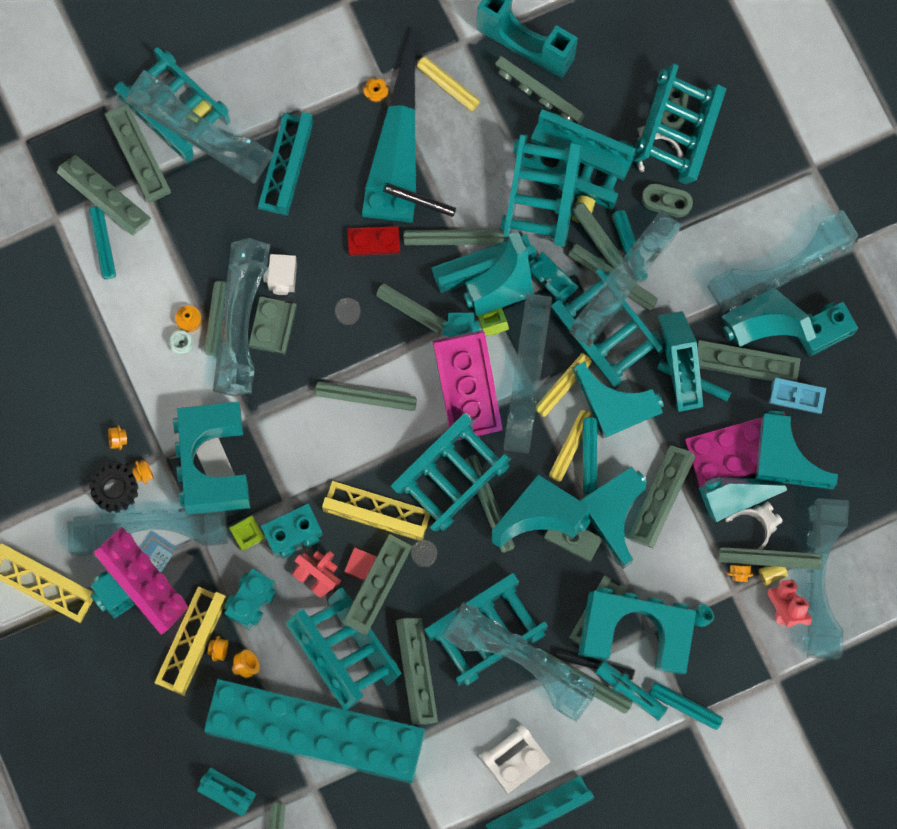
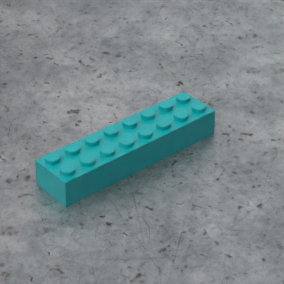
M219 679L217 680L204 730L207 735L413 784L425 736V729L348 710L345 711L344 709Z

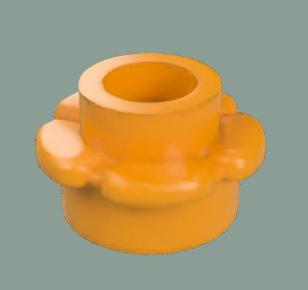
M381 78L369 79L366 82V87L363 89L364 95L373 102L383 100L388 94L387 83Z
M119 425L108 429V441L111 449L118 448L120 451L122 450V445L127 444L125 429L121 430Z
M137 460L135 462L137 467L132 468L134 476L138 483L143 481L146 485L148 481L154 479L152 470L147 460L142 462Z
M731 564L730 572H727L728 576H732V581L748 582V577L753 576L750 565Z
M217 636L215 640H210L208 655L212 656V660L215 662L217 660L224 661L228 650V640Z

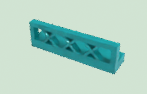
M543 109L531 137V142L538 145L564 150L566 147L570 148L571 143L583 144L581 163L623 181L636 152L635 148Z
M302 112L301 117L283 114L258 209L288 216L313 126L312 114ZM288 121L299 124L297 134L292 137L286 132ZM290 143L292 147L291 155L288 159L283 160L279 154L280 148ZM284 167L286 171L284 181L277 184L273 178V173ZM277 190L280 195L277 206L266 204L267 195Z
M525 234L521 238L527 249L530 262L536 259L537 251L534 244L531 245L527 234ZM508 241L432 267L431 271L439 292L443 293L466 285L465 282L488 271L502 257L507 248Z
M578 776L486 824L487 829H538L591 801L594 796L591 791H588L581 776Z

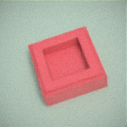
M354 548L344 573L364 581L376 556Z

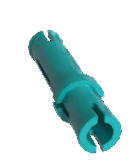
M603 660L594 672L612 685V690L621 692L657 721L666 713L668 707L661 704L628 678V674L625 672L622 674L608 664L606 660ZM634 692L638 694L640 697H642L645 701H643L641 698L635 695Z

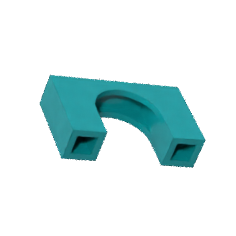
M482 0L477 7L476 30L560 79L564 77L575 60L578 41L576 36L557 25L549 37L533 32L513 15L512 0Z
M230 402L177 408V417L173 418L174 433H179V442H175L176 458L181 457V466H177L178 482H183V490L179 491L180 507L185 506L187 515L250 508L246 474L209 477L202 474L194 466V457L197 450L208 440L243 435L240 403Z
M598 587L597 591L589 592L578 655L601 660L609 659L614 630L618 621L628 613H640L654 623L659 635L654 670L679 675L686 674L696 611L689 610V605L683 603H673V606L664 605V600L650 597L648 601L639 600L637 594L623 592L622 596L613 595V590Z

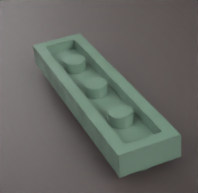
M500 56L495 63L500 69L498 71L499 75L508 81H511L512 78L520 83L518 88L528 95H531L532 92L540 97L538 102L549 110L555 107L561 112L559 116L580 124L585 117L580 110L504 57Z
M128 103L105 113L106 119L148 204L170 194V188Z
M74 155L59 166L57 173L132 236L149 224L150 216L78 156Z
M700 340L698 342L699 368L767 381H774L775 378L797 382L800 358Z
M670 445L627 537L629 540L650 548L654 547L696 457L693 452Z
M391 534L387 536L342 623L364 635L369 632L412 548L411 545Z
M422 618L396 620L412 725L437 723L438 718Z

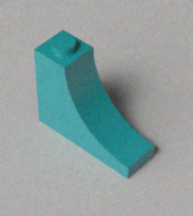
M519 232L509 234L507 248L493 267L482 275L465 282L467 293L463 294L468 308L473 307L476 316L534 296L527 249Z
M775 288L721 316L725 325L722 327L726 338L729 341L733 340L740 347L751 341L776 335L796 336L807 342L816 338L809 316Z
M683 311L659 315V333L664 342L663 347L672 378L676 408L678 412L704 407L697 341Z
M585 362L572 367L593 417L597 419V427L602 438H607L663 413L661 409L664 406L659 393H654L653 389L641 393L619 392L598 381L589 371Z
M769 411V414L765 413L761 419L755 480L834 489L837 485L838 474L816 467L802 455L792 435L791 417L784 416V413L780 411Z
M630 467L580 500L590 507L589 519H591V524L600 537L603 538L602 540L622 569L632 564L633 561L624 535L626 515L632 504L647 489L645 486L647 481L644 475L639 470L635 471L633 467Z
M538 475L492 530V543L501 548L507 541L521 533L541 529L558 531L575 538L579 531L584 532L591 521L589 519L590 507Z

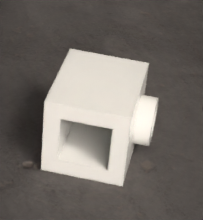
M270 254L269 267H264L263 278L264 282H268L269 291H273L277 295H287L288 292H295L296 256Z

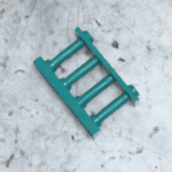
M157 47L154 49V53L158 62L133 86L129 85L127 87L121 81L114 87L117 97L124 104L128 103L130 109L188 163L194 157L192 143L217 119H220L226 125L230 123L229 109L221 101L215 102L175 64V58L168 51L163 53ZM166 68L176 78L151 102L147 101L144 103L139 98V93ZM184 85L194 95L171 117L162 120L157 115V109ZM204 100L212 108V111L186 136L182 135L180 137L174 132L175 126Z
M673 64L663 69L658 76L657 83L659 85L642 137L635 145L636 155L634 161L641 162L649 158L650 155L678 168L680 174L677 181L688 184L696 181L727 88L716 85L704 91L676 78L679 66ZM674 87L701 100L700 112L697 114L669 101L668 97L671 88ZM664 110L692 122L693 126H695L693 134L688 136L660 123ZM659 133L685 145L687 149L685 158H678L653 146L656 134Z
M623 140L619 141L633 148L631 143ZM534 155L530 159L524 157L522 169L558 175L566 173L567 163H564L561 159H559L557 167L551 168L542 162L544 156ZM584 165L581 175L577 178L575 196L590 197L595 200V204L613 210L618 198V194L613 189L617 178L608 174L604 185L599 187L592 184L589 180L594 168ZM544 183L563 191V188H559V185Z
M521 134L520 139H515L513 154H517L508 211L507 215L502 216L500 230H504L503 236L509 237L512 229L549 235L550 238L555 239L554 245L564 247L567 242L583 144L571 143L570 148L566 147L564 150L527 143L528 135ZM525 153L561 159L564 163H567L566 173L558 175L522 169ZM526 179L559 185V188H563L562 199L551 200L518 194L520 180ZM516 204L555 210V213L559 214L557 224L546 225L514 219Z
M599 268L596 271L597 276L600 278L599 282L570 304L566 303L563 305L558 300L551 307L612 387L617 389L623 384L620 378L623 375L622 372L653 348L659 355L664 353L661 346L664 342L656 331L651 334L614 287L617 282L610 272L607 271L604 274ZM607 288L616 300L584 324L582 322L579 325L573 318L577 315L575 312ZM623 308L632 320L601 344L598 342L594 345L589 339V336L592 335L591 332ZM639 328L647 338V341L617 364L613 363L610 365L604 358L608 355L606 352Z
M464 413L391 485L398 494L410 493L436 520L430 527L433 531L438 532L440 529L445 531L454 522L452 517L496 474L501 476L510 467L508 462L511 458L507 454H504L499 459L473 432L474 428L472 425L476 421L467 413ZM460 437L462 439L466 438L492 465L482 477L454 450L455 446L453 444ZM441 456H447L473 483L463 495L436 468L437 465L434 462ZM422 474L425 476L429 475L455 502L445 513L417 486L418 482L416 480Z
M514 573L424 629V633L430 642L436 639L437 642L440 641L462 674L456 678L458 686L463 683L466 686L470 685L479 678L477 674L529 640L535 643L546 635L544 633L548 627L546 622L537 626L515 592L517 590L515 587L518 586L519 581ZM501 596L503 599L508 600L528 631L517 640H514L493 608L495 606L493 601ZM479 610L481 613H485L506 647L495 654L491 653L471 622L473 620L471 615ZM457 624L459 628L463 627L484 660L471 669L449 636L451 634L449 630Z
M341 587L327 600L330 603L328 607L311 616H308L303 608L296 612L285 624L346 711L363 697L361 690L380 679L388 686L402 673L371 628L366 635L344 624L345 627L326 638L319 632L315 625L335 614L343 622L353 603L351 597ZM352 635L360 648L339 660L330 647ZM367 657L375 670L354 682L346 668Z

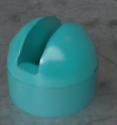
M700 604L694 609L696 611L694 623L696 626L704 627L714 621L713 611L706 604Z

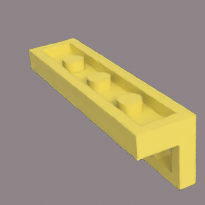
M332 481L328 496L325 497L322 505L323 512L421 542L423 541L431 516L423 508ZM335 490L347 492L350 501L343 503L334 500ZM351 494L358 495V497L353 498ZM363 498H368L372 500L375 508L371 511L358 507L356 502ZM376 501L381 502V503H384V504L378 506V504H377ZM389 505L397 508L400 516L393 518L383 515L381 509ZM401 509L407 510L408 512L403 514ZM413 513L424 515L422 526L407 522L405 517Z
M0 543V565L5 559L13 563L15 574L8 576L0 574V581L81 623L94 600L91 596L92 591ZM17 566L24 569L25 571L19 572ZM32 573L36 576L38 586L27 589L22 585L20 576ZM17 577L18 583L12 581L11 579ZM40 578L48 583L42 584ZM54 585L59 588L61 598L50 601L45 598L43 588ZM40 590L41 596L33 591ZM63 590L71 595L64 596ZM77 597L84 601L78 615L68 610L66 600ZM63 602L64 608L56 603Z
M201 587L197 588L155 684L183 696L185 695L227 602L225 595L218 592L212 593ZM201 594L212 599L208 610L200 613L197 606ZM196 609L197 615L191 617L194 610ZM199 619L201 626L197 635L189 637L186 630L188 623ZM185 633L187 639L181 641L182 636ZM188 643L190 650L186 659L178 661L175 653L177 647ZM174 657L176 663L170 665L172 658ZM175 667L178 668L179 675L174 685L163 681L167 670Z

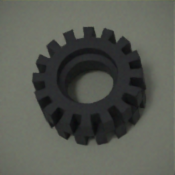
M112 463V466L108 464L103 465L104 468H98L96 470L97 474L91 477L92 483L89 485L91 489L90 494L102 510L105 509L109 513L112 511L120 513L122 509L126 511L129 509L128 506L130 504L133 505L135 503V497H138L137 489L139 488L136 478L124 465L118 466L117 463ZM111 479H119L124 484L123 493L116 498L108 497L104 492L105 484Z

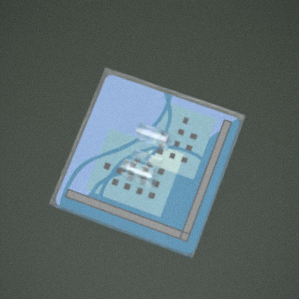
M150 529L139 545L140 549L150 557L151 562L167 578L168 583L173 588L194 559V557L152 529Z

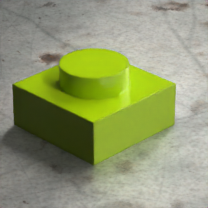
M502 307L478 316L485 336L496 335L509 330Z
M253 516L229 528L242 552L266 540Z

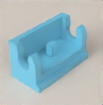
M775 378L772 382L769 404L817 414L822 413L826 388Z

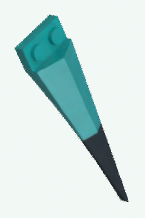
M413 27L409 33L366 184L362 217L413 223L415 203L383 192V187L387 182L416 193L415 30Z

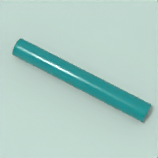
M661 360L657 369L671 375L668 362ZM701 378L703 391L728 401L731 395L730 391Z

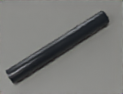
M387 182L383 187L384 193L450 217L455 215L456 208Z
M562 649L558 650L556 657L559 660L595 670L602 662V660L581 656ZM607 662L622 674L624 672L628 674V678L633 680L634 669Z

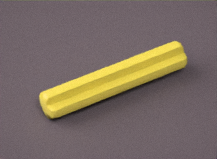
M424 56L418 62L417 68L470 111H474L479 106L480 99L429 58Z
M584 353L580 354L535 406V410L539 415L545 417L577 381L572 367L585 362L587 368L591 365L592 360Z
M586 410L579 412L549 473V477L553 480L562 481L583 438V419L593 417L590 412Z

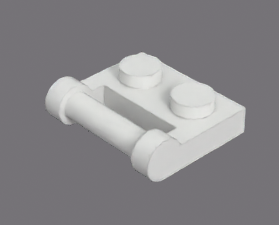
M523 724L516 727L517 731L489 752L485 751L479 755L507 794H510L551 762ZM521 740H524L528 746L500 767L496 765L494 761Z

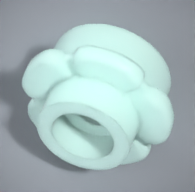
M178 330L170 336L168 344L171 346L173 353L177 355L187 354L193 348L194 338L190 333Z

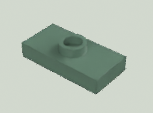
M548 530L544 537L545 540L588 562L592 561L603 539L587 530L584 532L579 531L575 538L558 531Z

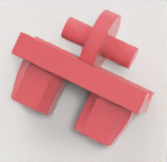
M316 551L313 557L305 552L302 555H298L295 559L297 565L292 572V576L303 583L312 574L318 580L311 590L321 598L337 588L342 582L341 579L333 574L338 566L331 562L335 555L331 551L325 556Z
M782 580L778 588H769L767 595L777 610L775 620L778 624L786 625L787 627H792L799 623L810 625L812 618L807 611L809 603L805 598L798 597L796 593L798 586L794 580Z

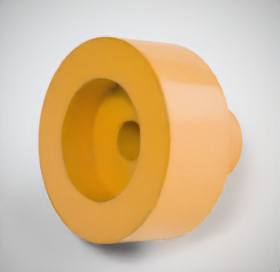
M187 305L181 307L175 316L178 328L187 333L195 332L202 323L201 314L194 306Z
M246 649L234 656L232 671L235 675L240 674L244 678H249L259 672L260 663L252 651Z

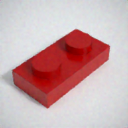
M399 226L348 229L349 256L400 254Z

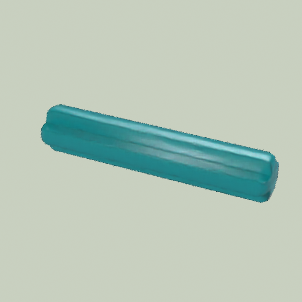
M94 206L89 209L101 273L103 279H112L116 277V271L105 216L99 207Z
M624 210L616 211L613 213L612 219L633 279L636 283L645 281L648 275L626 212Z
M586 417L583 419L584 494H591L597 490V419L595 417Z
M657 682L652 685L649 694L655 699L714 730H718L723 722L722 716Z

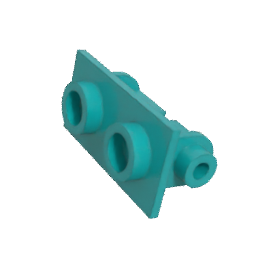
M543 251L535 260L533 259L529 262L530 273L556 300H560L563 305L578 288Z
M211 767L207 774L205 773L202 777L201 784L197 789L198 792L244 817L256 796V793Z

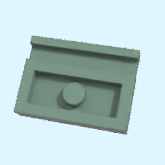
M260 296L249 348L286 355L297 305Z

